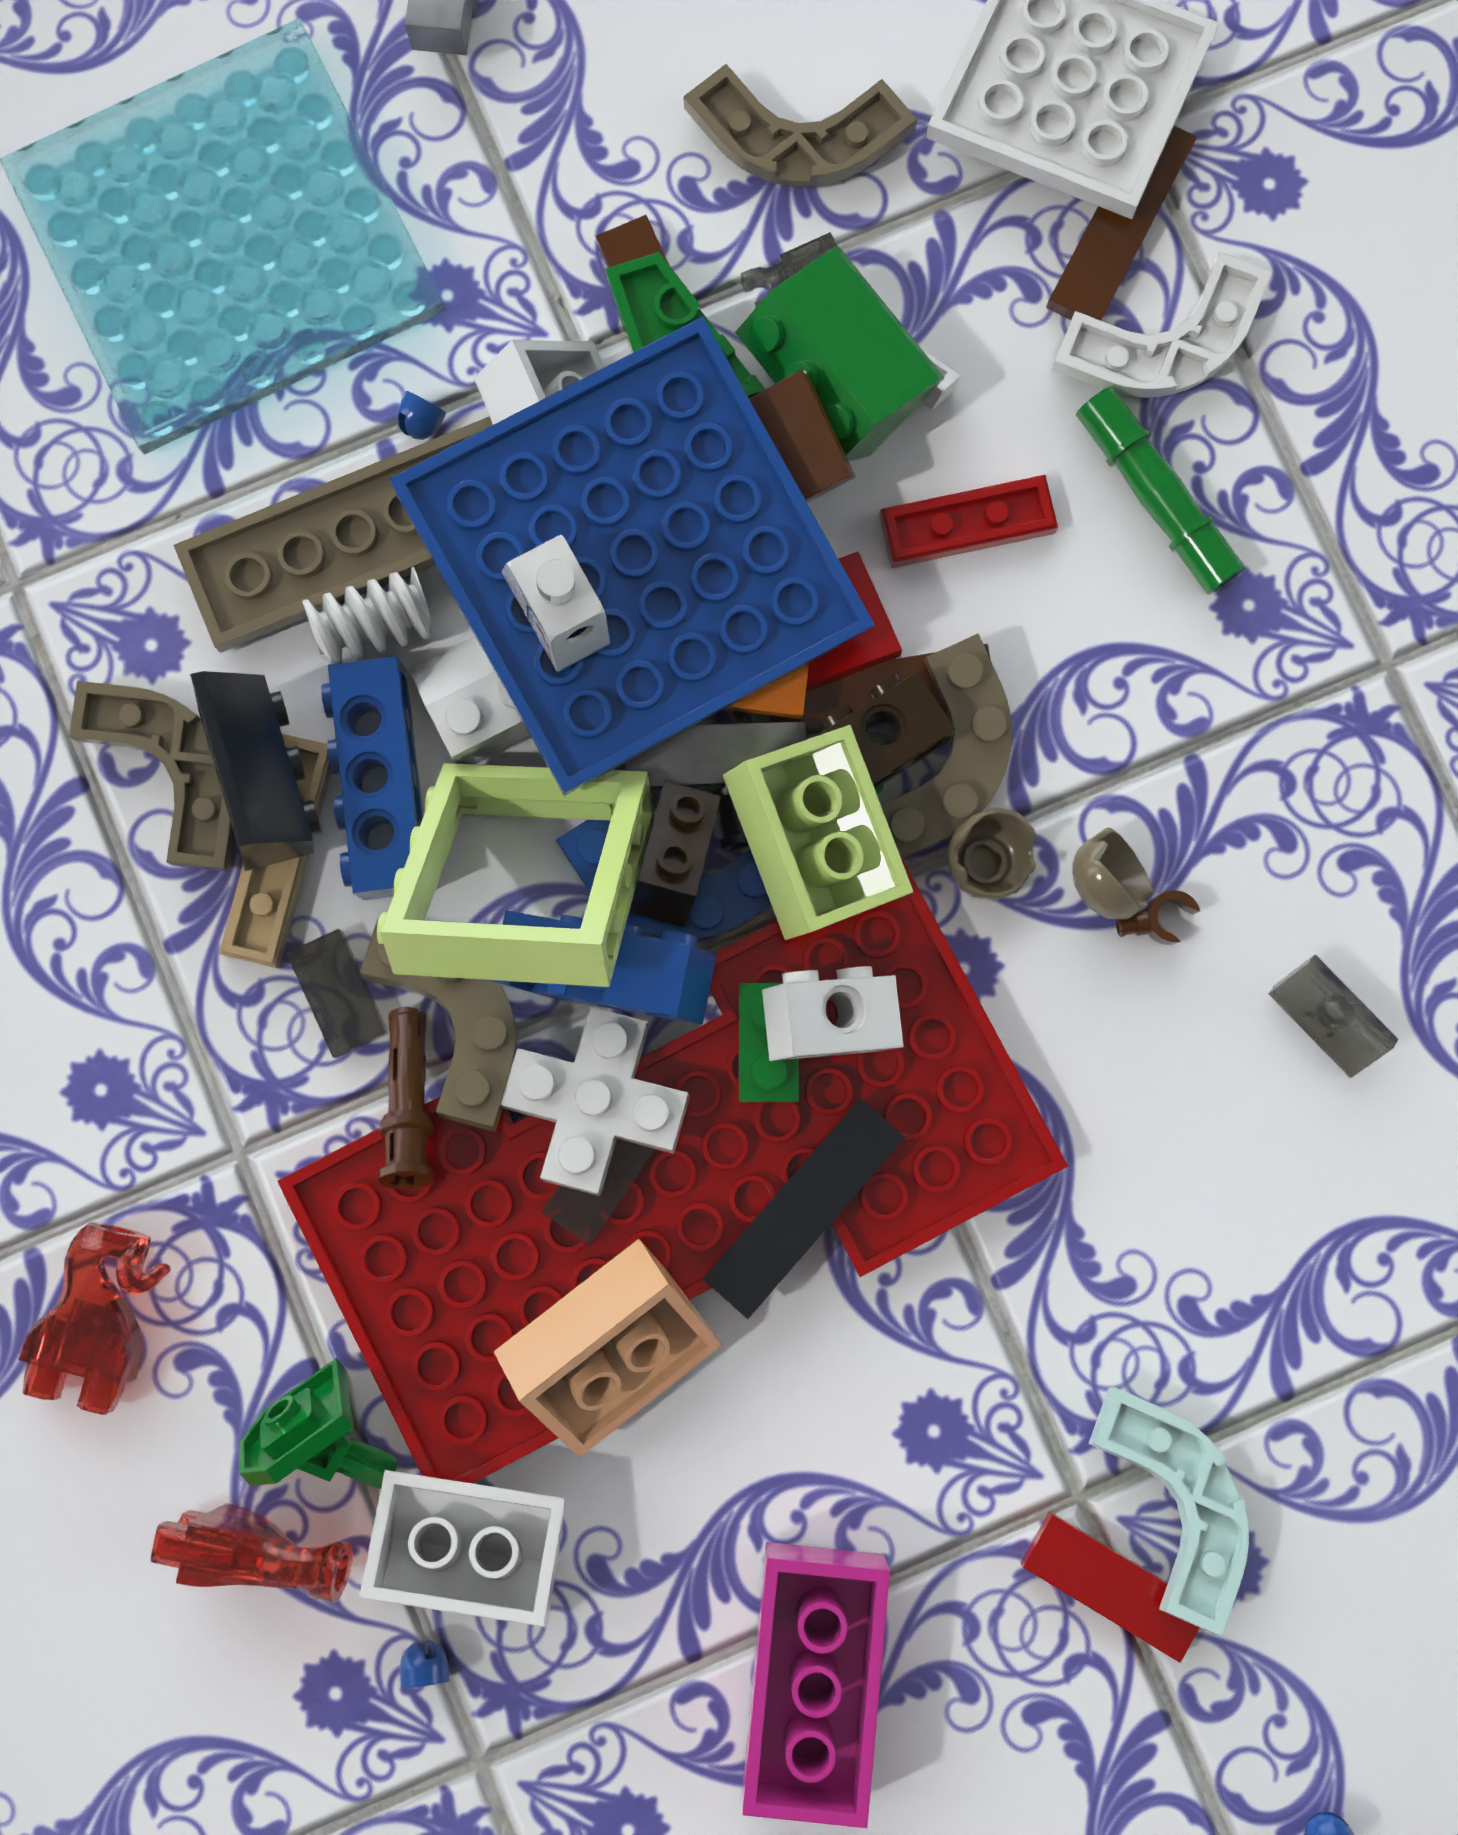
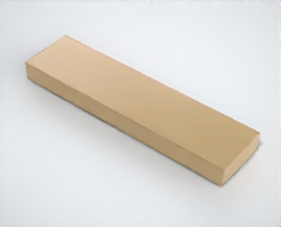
M282 734L286 748L296 745L301 757L306 779L296 781L302 802L313 800L319 818L332 772L328 759L327 744ZM309 855L245 871L242 865L219 954L280 969Z

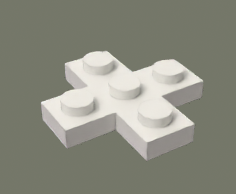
M590 1007L574 1063L517 1048L500 1105L510 1111L556 1122L540 1176L543 1181L601 1196L617 1139L674 1154L690 1096L687 1092L634 1079L649 1029L647 1021Z

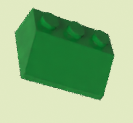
M833 247L769 291L735 331L736 335L775 384L801 369L807 371L848 461L870 456L945 378L840 247Z

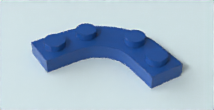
M586 820L556 839L559 847L589 892L592 889L610 824L608 820ZM749 850L717 872L700 879L697 895L685 928L633 913L628 914L626 924L643 928L646 935L661 938L663 930L695 936L697 941L731 932L772 907L752 852Z

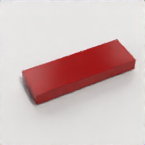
M1046 475L883 508L879 514L891 568L1052 535L1058 529Z
M1048 1512L1020 1562L1022 1567L1181 1663L1199 1627L1159 1610L1168 1582L1053 1512Z

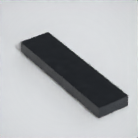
M859 1098L707 1272L703 1280L744 1317L749 1319L905 1137Z

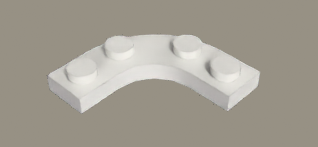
M1219 252L1192 315L1188 320L1167 332L1152 335L1130 332L1075 311L1051 370L1102 390L1113 386L1119 395L1129 397H1162L1188 390L1213 376L1234 355L1251 327L1272 271Z

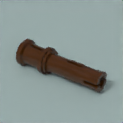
M401 1007L390 1011L388 1016L390 1031L388 1060L389 1108L388 1113L383 1116L379 1123V1133L385 1138V1166L380 1168L378 1172V1181L381 1185L393 1189H416L429 1185L433 1181V1170L427 1166V1137L433 1134V1122L430 1116L425 1113V1031L427 1015L423 1011L418 1012L416 1008Z

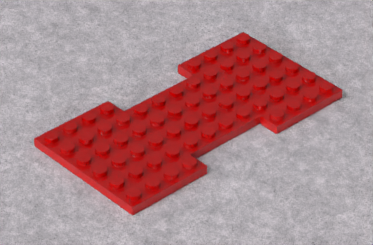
M902 856L900 857L913 893L788 940L784 939L779 923L775 921L714 953L717 956L710 993L722 1015L642 1056L634 1079L689 1093L690 1098L675 1152L672 1154L617 1139L601 1196L545 1182L540 1178L556 1122L528 1116L516 1122L510 1110L503 1108L496 1132L440 1118L436 1113L440 1096L425 1104V1113L430 1116L433 1122V1134L427 1137V1166L433 1170V1181L431 1184L416 1189H393L379 1183L378 1172L380 1168L385 1166V1138L380 1135L379 1128L277 1181L422 1476L473 1484L558 1439L548 1427L518 1400L494 1351L638 1239L664 1266L689 1300L711 1289L712 1287L703 1280V1277L859 1098L905 1137L830 1224L837 1233L859 1277L870 1273L1069 1167ZM864 966L872 967L873 977L896 976L903 1047L878 1052L798 1059L799 1102H739V983H783L782 974L806 970H818L819 981L837 980L836 970ZM828 999L826 1015L828 1020L835 1026L838 1019L837 1008Z

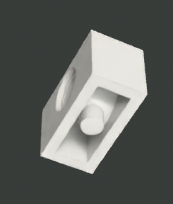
M871 966L836 970L837 980L819 981L818 970L782 974L783 984L762 990L769 1061L878 1052L903 1047L896 976L873 977ZM828 999L837 1008L838 1019L835 1026L828 1020L826 1015Z

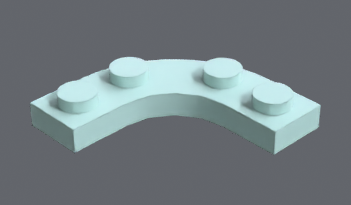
M1116 1387L1108 1388L1088 1444L1142 1467L1161 1480L1177 1502L1182 1523L1179 1552L1159 1610L1223 1637L1244 1574L1249 1548L1247 1509L1245 1501L1240 1498L1235 1482L1225 1464L1227 1460L1204 1433L1184 1418Z

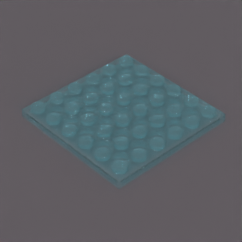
M300 18L0 158L1 166L137 447L144 455L446 311L444 302Z

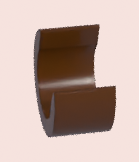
M1177 890L1166 891L1153 898L1143 912H1138L1126 920L1116 919L1117 933L1120 937L1130 934H1136V936L1148 934L1154 941L1160 944L1174 945L1181 941L1172 933L1164 930L1159 924L1158 910L1160 906L1166 902L1174 903L1192 915L1200 912V908L1195 899L1189 894Z

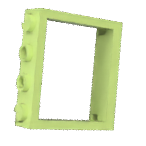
M443 763L435 787L431 786L427 791L425 814L420 827L415 826L412 830L410 854L405 867L399 868L396 872L394 896L388 912L381 913L377 924L378 944H384L393 974L610 987L654 818L648 772L612 770L563 796L548 767ZM462 814L610 821L581 928L424 921Z

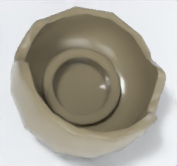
M994 808L968 817L955 830L949 843L948 861L954 882L958 883L959 888L971 897L991 901L1017 893L1029 878V874L1036 868L1033 859V842L1037 835L1034 828L1018 812L1001 808Z
M1106 828L1077 850L1072 864L1073 881L1079 896L1086 906L1104 918L1126 920L1148 906L1146 899L1153 893L1152 884L1132 848L1114 829Z

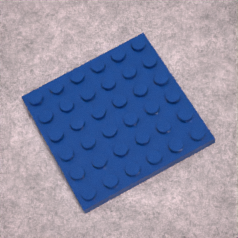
M704 317L681 327L389 478L394 492L563 796L863 635L875 626ZM562 534L603 606L606 614L610 644L557 672L504 578L502 569L509 561ZM587 627L576 630L567 639L581 634Z

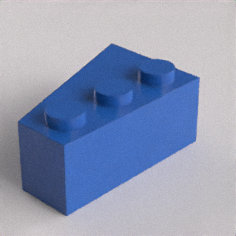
M505 910L502 925L580 929L583 918L560 915V920ZM626 924L610 987L490 981L552 999L703 1025L717 955L696 947L697 937L663 930L661 939L644 936L645 929Z

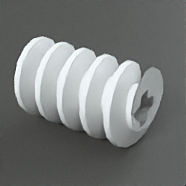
M411 567L410 585H407L397 572L389 574L388 592H385L375 579L368 580L366 599H363L353 586L345 587V602L343 606L337 602L331 593L323 594L322 612L318 613L309 600H302L320 655L325 654L332 664L342 663V652L345 647L350 650L358 661L364 659L365 641L368 640L380 654L385 653L387 634L390 633L402 647L407 646L408 630L410 627H414L424 640L430 639L431 617L414 567Z

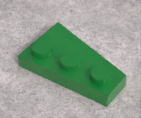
M659 252L605 269L606 279L631 353L704 317L748 398L765 390L754 374L751 375L735 355V349L723 334L720 335L700 310L698 301Z

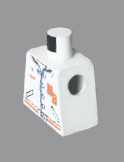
M562 534L506 563L502 569V574L557 672L610 644L606 614L603 606ZM587 627L581 634L567 639L576 630Z

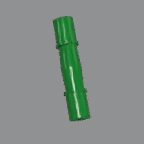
M1109 386L1103 389L1080 407L1076 412V416L1107 457V464L1110 467L1117 466L1141 505L1172 541L1169 545L1171 551H1176L1206 594H1212L1239 575L1246 566L1213 523L1215 519L1212 515L1205 517L1178 474L1149 441L1152 435L1150 431L1142 427L1114 387Z

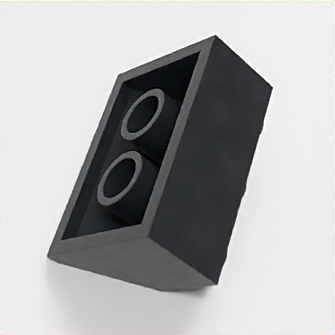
M209 671L190 674L198 712L244 870L249 871L313 854L314 843L312 836L322 834L313 800L302 802L296 781L306 779L298 748L296 745L286 748L280 727L289 725L288 714L281 692H269L265 675Z

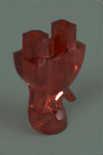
M90 1222L73 1238L65 1256L61 1297L56 1305L31 1327L25 1337L18 1357L19 1361L27 1362L22 1391L24 1395L43 1400L61 1398L66 1377L69 1373L84 1377L76 1407L100 1415H106L115 1410L123 1394L125 1384L137 1379L143 1353V1338L131 1308L109 1278L104 1263L107 1257L116 1258L117 1283L124 1291L130 1294H142L150 1291L171 1271L170 1265L160 1263L153 1266L146 1273L143 1272V1266L151 1243L150 1236L120 1226Z
M226 1503L208 1513L188 1510L182 1513L178 1523L165 1521L159 1524L156 1529L150 1560L153 1563L179 1568L176 1584L196 1587L252 1585L286 1589L306 1588L310 1598L336 1603L341 1597L349 1579L353 1551L350 1542L339 1541L317 1547H298L267 1518L248 1509Z

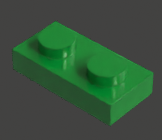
M739 983V1102H799L798 1059L769 1061L762 990L783 983Z

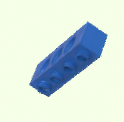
M397 656L328 665L330 683L322 684L321 695L326 717L334 718L336 739L328 740L327 750L332 773H340L342 795L334 796V814L338 829L346 830L348 852L340 854L342 880L345 887L352 886V893L363 900L393 897L396 872L399 868L405 867L410 854L412 830L415 826L420 827L423 819L407 670ZM369 712L380 713L381 724L373 734L368 736L356 734V724L362 715ZM377 767L387 769L388 777L382 789L374 793L363 792L362 779L369 770ZM381 823L392 824L394 837L391 843L384 849L371 850L368 845L370 831Z

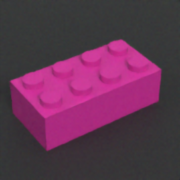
M771 1542L765 1543L742 1784V1815L858 1828L868 1827L890 1569L884 1554Z

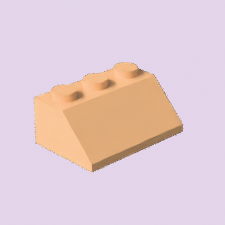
M638 1239L501 1345L494 1353L518 1400L580 1458L723 1345L669 1272L642 1241Z

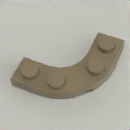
M727 64L683 96L684 109L729 160L760 179L792 187L822 186L856 175L916 130L917 118L883 79L838 113L822 121L796 123L777 117L757 100Z
M979 633L923 659L946 709L948 719L956 730L950 739L948 756L936 775L919 787L881 804L899 855L902 858L953 835L955 830L968 817L981 813L992 800L1005 775L1012 746L1011 714L1002 684Z
M77 681L69 737L77 742L132 747L151 753L164 764L173 782L174 812L166 863L172 866L230 872L235 835L201 718L177 700L149 689Z
M377 920L359 972L363 980L418 993L439 1003L451 1017L456 1032L454 1055L436 1109L437 1115L443 1119L496 1132L503 1107L500 1105L518 1048L514 1014L502 985L490 980L393 974L384 944H378Z

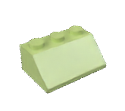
M851 725L752 758L723 774L724 781L785 940L810 933L913 893Z

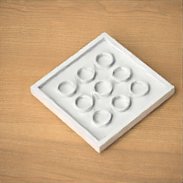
M987 0L931 117L926 138L1132 219L1212 43L1219 22L1162 0Z

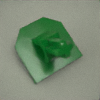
M337 1358L264 1409L239 1442V1474L250 1486L277 1484L293 1471L299 1469L328 1482L338 1472L381 1489L385 1470L396 1471L398 1460L390 1453L350 1437V1430L354 1428L347 1370Z

